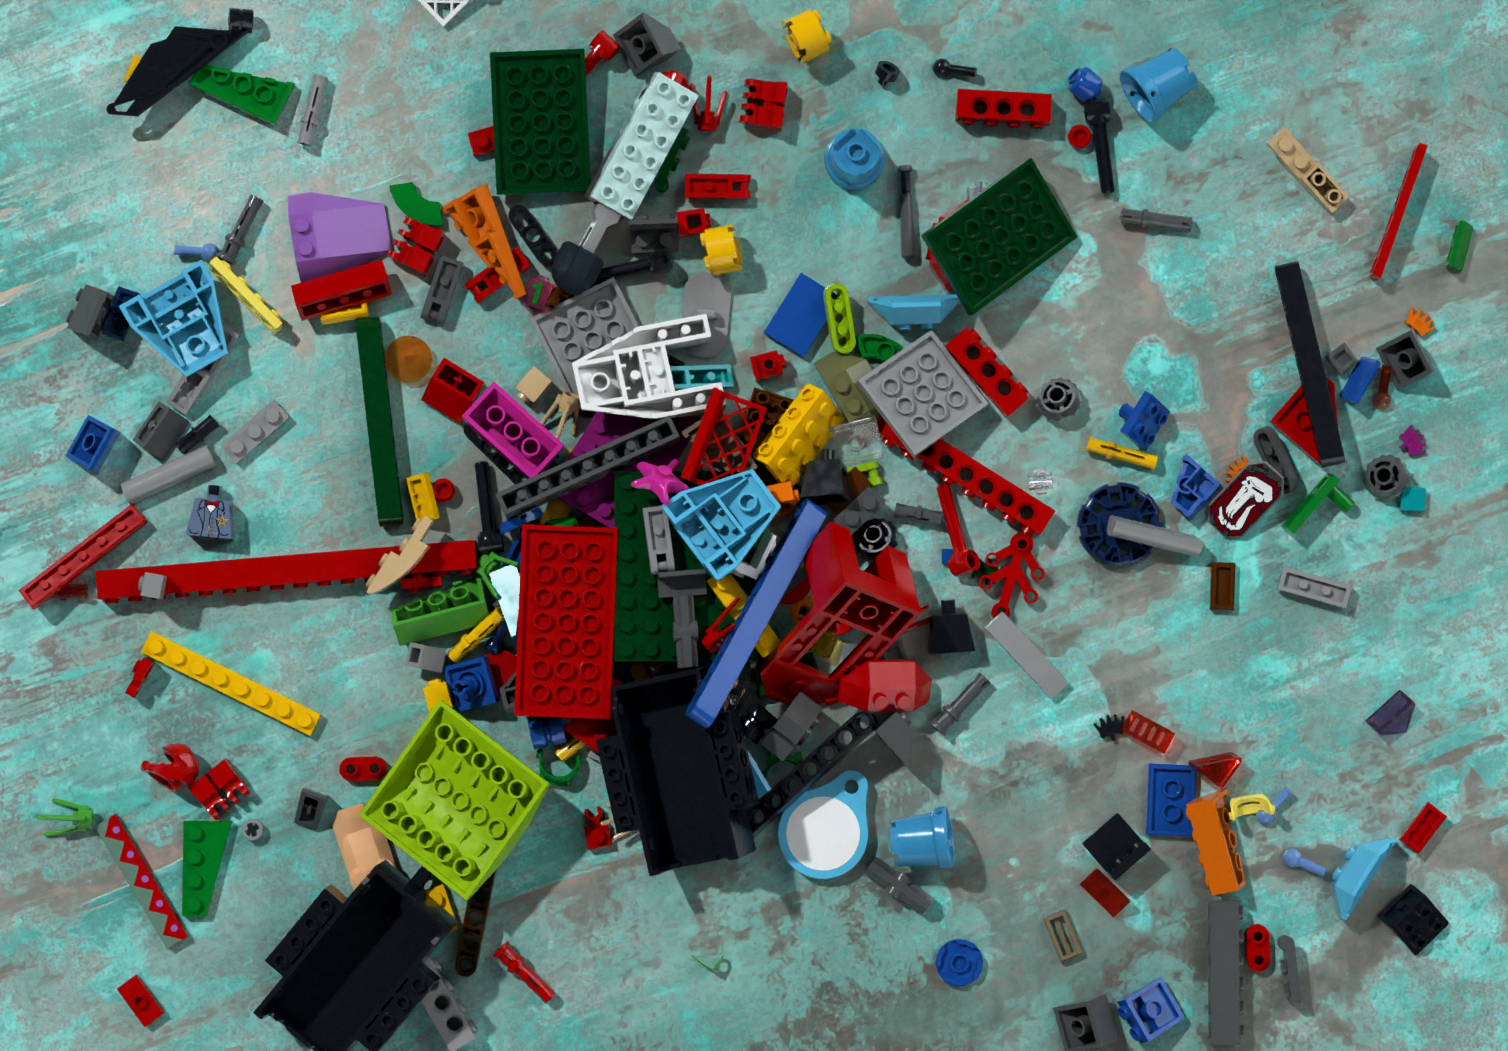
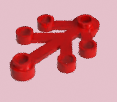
M1020 532L1015 534L1011 538L1009 546L996 553H989L985 557V563L989 567H994L999 564L1001 559L1013 554L1011 564L990 575H983L978 580V585L981 589H989L993 583L1006 577L999 603L991 608L993 619L997 616V609L999 607L1005 609V615L1009 618L1010 608L1008 603L1015 581L1020 586L1026 603L1031 604L1038 599L1037 592L1031 588L1020 568L1022 558H1024L1031 570L1030 577L1034 581H1040L1045 576L1044 569L1038 566L1031 553L1034 544L1033 539L1027 533ZM1019 540L1026 542L1024 549L1018 547ZM990 555L996 557L997 561L995 564L988 562ZM1039 569L1042 575L1040 578L1034 577V570ZM988 578L990 581L989 586H982L981 580ZM1028 592L1034 593L1035 598L1033 601L1027 600L1026 595Z

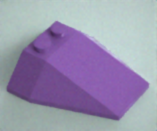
M313 192L288 196L289 223L296 265L301 282L367 264L386 254L388 250H392L385 204Z

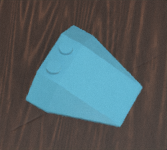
M202 259L182 270V274L143 296L139 294L119 306L130 327L186 377L228 354L214 280Z
M751 469L681 491L669 500V505L662 504L661 507L677 533L704 569L718 582L739 566L780 510L781 505L755 471Z

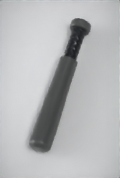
M912 165L898 166V171L901 172L902 195H900L901 256L904 259H913L916 253L913 199L910 193Z

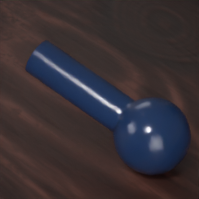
M506 621L500 623L495 636L489 638L485 643V649L491 655H498L504 649L503 639L508 631Z

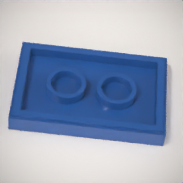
M800 273L765 329L764 334L804 358L827 321L823 299L825 287ZM833 292L831 293L832 299H835L837 297V295Z
M1148 763L1146 835L1192 837L1193 827L1191 821L1186 816V804L1195 799L1196 765Z

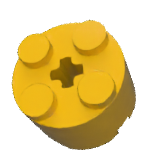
M807 9L782 22L783 29L787 27L789 32L785 35L786 40L795 57L802 58L801 64L829 52V44L832 43L830 34L827 30L823 31L820 25L821 17L816 9L812 11Z
M734 224L705 229L704 233H700L702 247H705L708 256H704L705 266L714 276L743 270V267L738 264L742 263V255L738 237H733V231H736Z

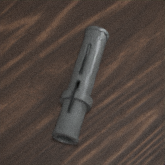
M1121 209L1122 215H1130V217L1120 216V223L1139 224L1143 228L1153 226L1187 232L1191 231L1192 226L1182 223L1192 224V217L1148 212V209H1143L1142 211Z

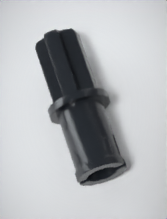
M208 415L195 428L191 427L192 430L176 442L177 449L182 454H185L200 441L204 442L203 439L219 427V424L211 415Z

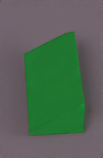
M1464 220L1459 221L1455 225L1445 264L1447 269L1458 272L1463 271L1473 233V227Z

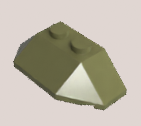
M832 352L814 362V366L859 445L880 434L884 419L857 385V381L872 371L868 361L863 358Z

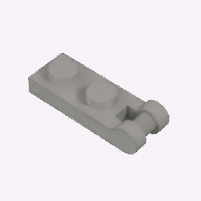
M661 506L642 508L651 575H656L660 571H675L667 515ZM665 554L666 561L657 562L656 555Z

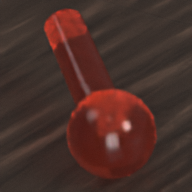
M1382 365L1379 390L1372 399L1373 405L1379 410L1387 409L1391 404V396L1388 394L1392 368L1390 365Z

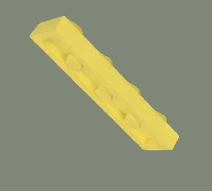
M217 256L209 262L208 269L273 335L277 334L282 328L281 316L272 309L270 311L264 305L265 300L258 293L254 294L248 288V283L241 276L237 277L232 272V267L225 260L221 261Z

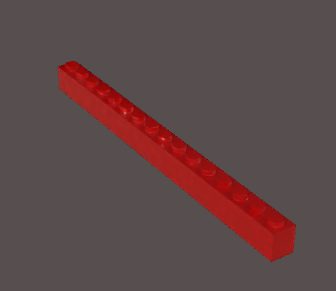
M465 540L426 544L430 548L417 565L406 575H411L412 578H426V573H435V577L449 576V571H459V575L473 574V570L477 569L478 562L476 541ZM400 546L101 570L95 571L97 599L104 600V604L119 603V599L128 598V602L142 601V597L145 596H141L138 585L140 577H144L145 572L167 576L163 600L166 599V595L175 594V598L190 597L189 593L199 592V596H212L213 591L222 590L223 594H236L237 589L246 588V592H260V587L270 586V590H284V585L293 584L294 589L307 588L308 583L316 582L317 587L331 586V581L340 580L341 585L355 584V579H364V583H367L372 574L377 575L381 568L378 564L385 553L389 555L392 551L400 556L401 551L399 550Z

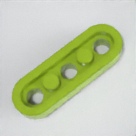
M831 283L823 292L830 342L836 352L846 354L851 352L856 345L849 295L845 286ZM833 291L837 292V297L835 299H832L831 293ZM837 314L841 315V320L839 322L835 321V316ZM841 337H844L845 343L843 345L839 344V339Z

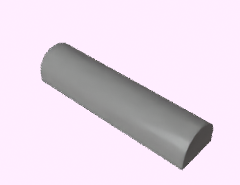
M205 445L121 483V488L128 503L134 505L217 467V464L209 446Z
M1114 515L1109 517L1107 524V534L1109 536L1194 557L1199 556L1204 544L1200 538L1194 535Z

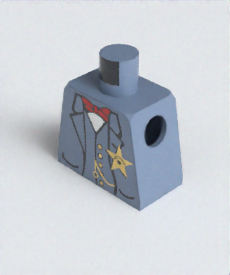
M208 485L207 499H195L186 535L234 540L232 502L221 500L222 486Z

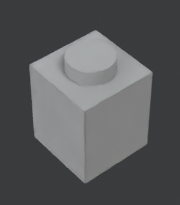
M410 642L405 665L442 673L446 649Z

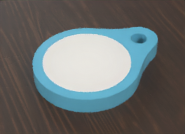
M847 770L830 782L806 791L782 813L778 825L779 845L788 863L800 873L818 879L834 878L851 870L863 856L868 842L866 818L868 782L860 772ZM848 780H855L858 784V789L853 794L847 793L845 790V783Z

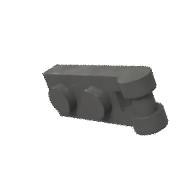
M440 256L421 313V319H432L437 324L444 325L464 264L463 262ZM433 303L441 305L439 312L432 310Z
M1282 935L1277 939V945L1283 950L1284 960H1280L1281 974H1285L1286 984H1283L1284 998H1288V1002L1299 1003L1301 1002L1295 944L1291 937Z

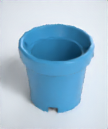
M1170 48L1166 52L1138 66L1131 65L1120 71V82L1127 99L1136 112L1150 123L1161 118L1168 107L1197 87L1194 71L1189 74L1187 69L1190 63L1176 48L1172 50Z
M853 128L844 130L834 136L826 147L824 155L825 169L831 180L840 187L850 190L864 189L875 183L883 173L886 160L884 149L873 134L865 129Z
M946 806L935 808L931 813L890 821L892 826L889 828L892 855H897V860L894 861L896 867L939 865L940 868H953L955 866L952 827Z

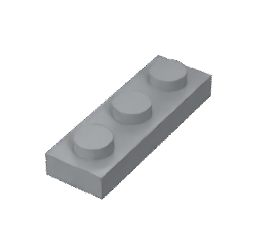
M273 400L226 440L221 447L238 464L288 421L290 417Z
M1285 566L1282 567L1277 585V590L1344 609L1347 607L1352 585Z

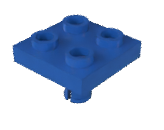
M1144 391L1135 407L1127 403L1121 406L1119 416L1127 420L1120 431L1138 448L1146 452L1148 447L1154 442L1161 426L1166 423L1170 411L1152 394Z
M488 655L443 667L452 704L457 712L500 701Z

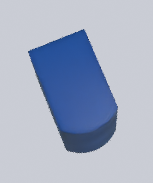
M941 549L942 564H948V560L951 554H953V549Z

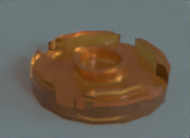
M410 335L394 340L385 355L386 368L390 374L398 381L405 383L417 382L424 378L430 371L433 361L428 345L421 339Z

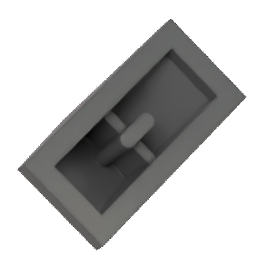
M303 788L294 823L317 830L329 795L309 788Z

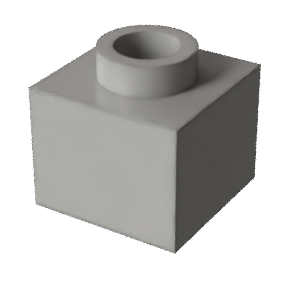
M145 572L144 577H140L138 585L141 596L163 600L167 576Z

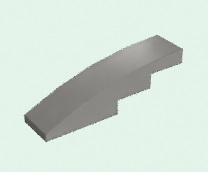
M222 322L228 354L188 377L183 374L166 403L184 415H187L241 336L239 332Z
M1003 612L998 614L985 627L1050 699H1053L1069 684Z

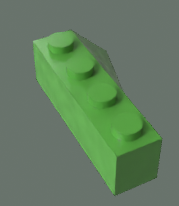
M474 573L472 574V579L465 582L458 580L452 583L453 587L442 592L439 589L435 590L424 600L417 598L390 610L393 628L399 645L402 646L410 644V642L414 643L476 627L490 614L481 575Z

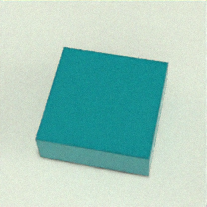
M1406 486V490L1400 494L1399 510L1424 512L1426 488Z

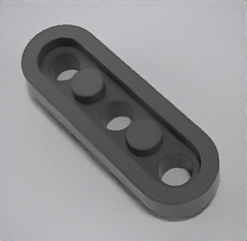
M1269 426L1256 430L1253 440L1262 461H1267L1284 477V494L1295 491L1299 484L1298 477L1277 432Z

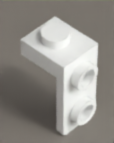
M765 530L750 564L742 561L730 573L741 578L747 575L757 579L758 575L762 574L765 569V560L768 554L775 548L776 535Z

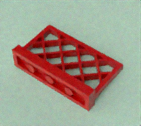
M713 388L680 478L703 485L714 480L716 481L718 478L729 473L734 475L733 471L738 469V473L744 472L767 408ZM727 398L735 401L738 411L726 416L722 409L724 399ZM739 403L746 405L747 407L741 409ZM749 408L760 410L758 420L748 424L742 411ZM721 411L723 418L717 420ZM740 413L746 426L733 431L727 418ZM725 420L730 433L717 438L714 426L716 423ZM755 425L754 431L752 433L750 426ZM747 428L751 436L750 442L740 447L734 434ZM711 434H713L715 440L709 442ZM732 435L737 448L725 454L719 441ZM716 442L722 455L709 461L705 452L706 448ZM747 447L744 455L741 449ZM739 450L743 461L740 466L732 469L726 456ZM704 456L707 462L700 465ZM724 458L729 471L716 476L711 463ZM708 465L714 478L707 481L696 479L699 468Z

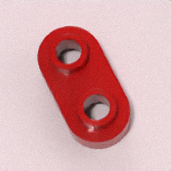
M377 756L349 757L344 759L339 767L341 776L348 781L380 780L386 775L388 770L385 760ZM373 764H377L379 766V771L377 773H373L371 771V766ZM349 765L355 766V772L353 774H350L347 771V767Z
M1253 924L1245 931V961L1248 968L1252 971L1262 972L1270 965V937L1266 927L1260 924ZM1256 932H1260L1262 935L1259 941L1254 940L1253 936ZM1256 956H1261L1263 959L1259 965L1254 962Z

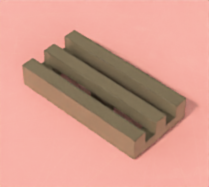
M1065 909L1043 917L1060 962L1083 954ZM1060 916L1063 917L1076 951L1074 952L1070 949L1058 919ZM1052 919L1055 922L1067 955L1063 956L1050 924Z

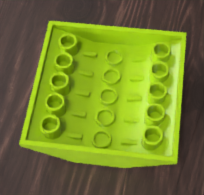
M439 699L359 816L468 901L504 862L528 828L550 783L451 706Z

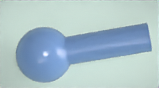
M212 243L205 244L203 247L174 245V255L199 256L207 262H210L219 253L218 247Z
M1286 786L1271 802L1275 806V811L1293 793ZM1258 810L1256 813V819L1262 825L1271 824L1275 818V813L1274 815H1269L1263 810Z
M1289 849L1283 855V861L1288 867L1300 866L1322 877L1326 874L1327 868L1303 858L1296 849Z

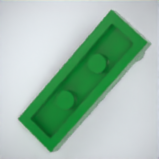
M1326 473L1281 527L1286 532L1295 534L1326 496L1345 513L1353 507L1355 502L1336 486L1340 480L1334 474Z

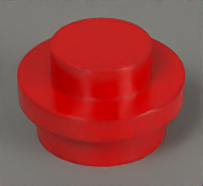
M438 479L432 485L437 501L447 502L453 498L455 487L450 480Z

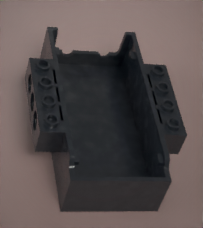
M712 664L634 680L610 687L613 697L612 712L617 734L597 739L596 744L616 832L618 834L639 829L649 876L659 875L668 870L683 866L706 863L723 858H728V861L735 860L756 851L747 807L758 804L759 799L738 709L725 711L724 705H722L715 720L706 729L685 715L689 704Z
M384 860L372 869L348 898L332 884L324 888L265 960L283 977L253 1013L261 1020L270 1016L282 1023L288 1032L313 1051H351L358 1041L369 1051H380L440 979L424 962L458 921L387 860Z

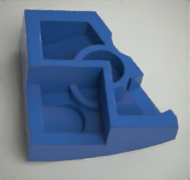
M1185 454L1182 458L1183 464L1180 475L1177 477V486L1175 492H1173L1171 504L1192 521L1222 485L1191 457Z

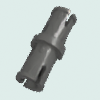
M896 503L894 518L911 520L916 524L921 522L937 526L941 525L943 515L942 511L925 509L921 505L915 507Z

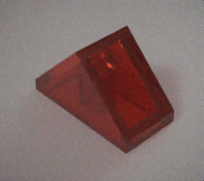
M1232 752L1190 760L1188 765L1209 782L1223 789L1242 763V758Z

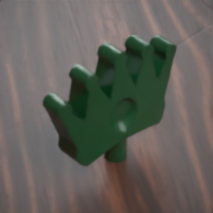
M979 558L980 567L973 572L971 577L975 578L977 574H979V578L983 575H990L998 571V568L995 566L989 567ZM985 578V584L987 585L989 579Z

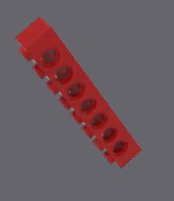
M887 423L879 434L883 438L881 440L882 443L892 449L894 446L903 450L901 454L911 461L914 459L919 460L923 463L921 465L923 469L932 474L934 471L942 475L941 480L951 486L957 484L962 487L961 492L971 499L975 496L983 501L981 503L982 506L992 512L994 509H997L1003 513L1001 517L1011 524H1014L1016 521L1023 526L1021 530L1032 537L1035 534L1041 535L1055 513L1054 509L942 439L931 445V455L923 456L920 453L913 458ZM943 456H948L952 460V466L948 469L942 468L939 464V459ZM969 469L972 472V479L970 481L961 480L959 476L960 470ZM983 481L989 482L992 485L991 493L983 494L979 489L980 483ZM1002 494L1011 496L1012 504L1005 507L1001 505L999 498ZM1027 506L1032 510V517L1030 519H1023L1020 516L1021 507Z

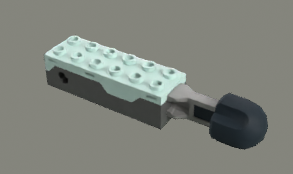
M675 70L663 73L654 72L649 74L584 195V198L594 203L590 209L592 219L590 226L579 245L569 241L563 242L554 258L551 268L552 278L556 286L563 292L580 294L594 284L604 263L601 258L593 253L606 228L618 223L620 218L623 220L633 219L699 96L690 90L687 78L683 74Z

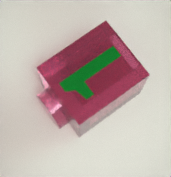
M536 274V277L530 276L525 289L526 295L521 300L522 306L544 312L546 310L545 304L553 289V284L549 283L550 279Z

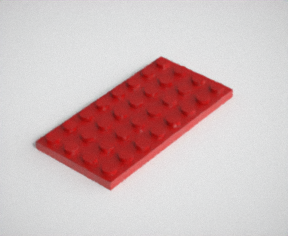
M522 524L514 716L610 719L618 528Z

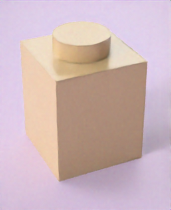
M533 366L516 386V389L519 391L517 396L526 404L530 401L536 404L553 382Z

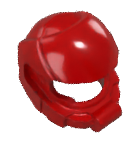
M180 743L162 747L164 755L172 764H151L149 761H143L140 766L142 772H146L151 778L173 792H177L181 786L189 787L192 785L199 773V762L195 754L187 745Z

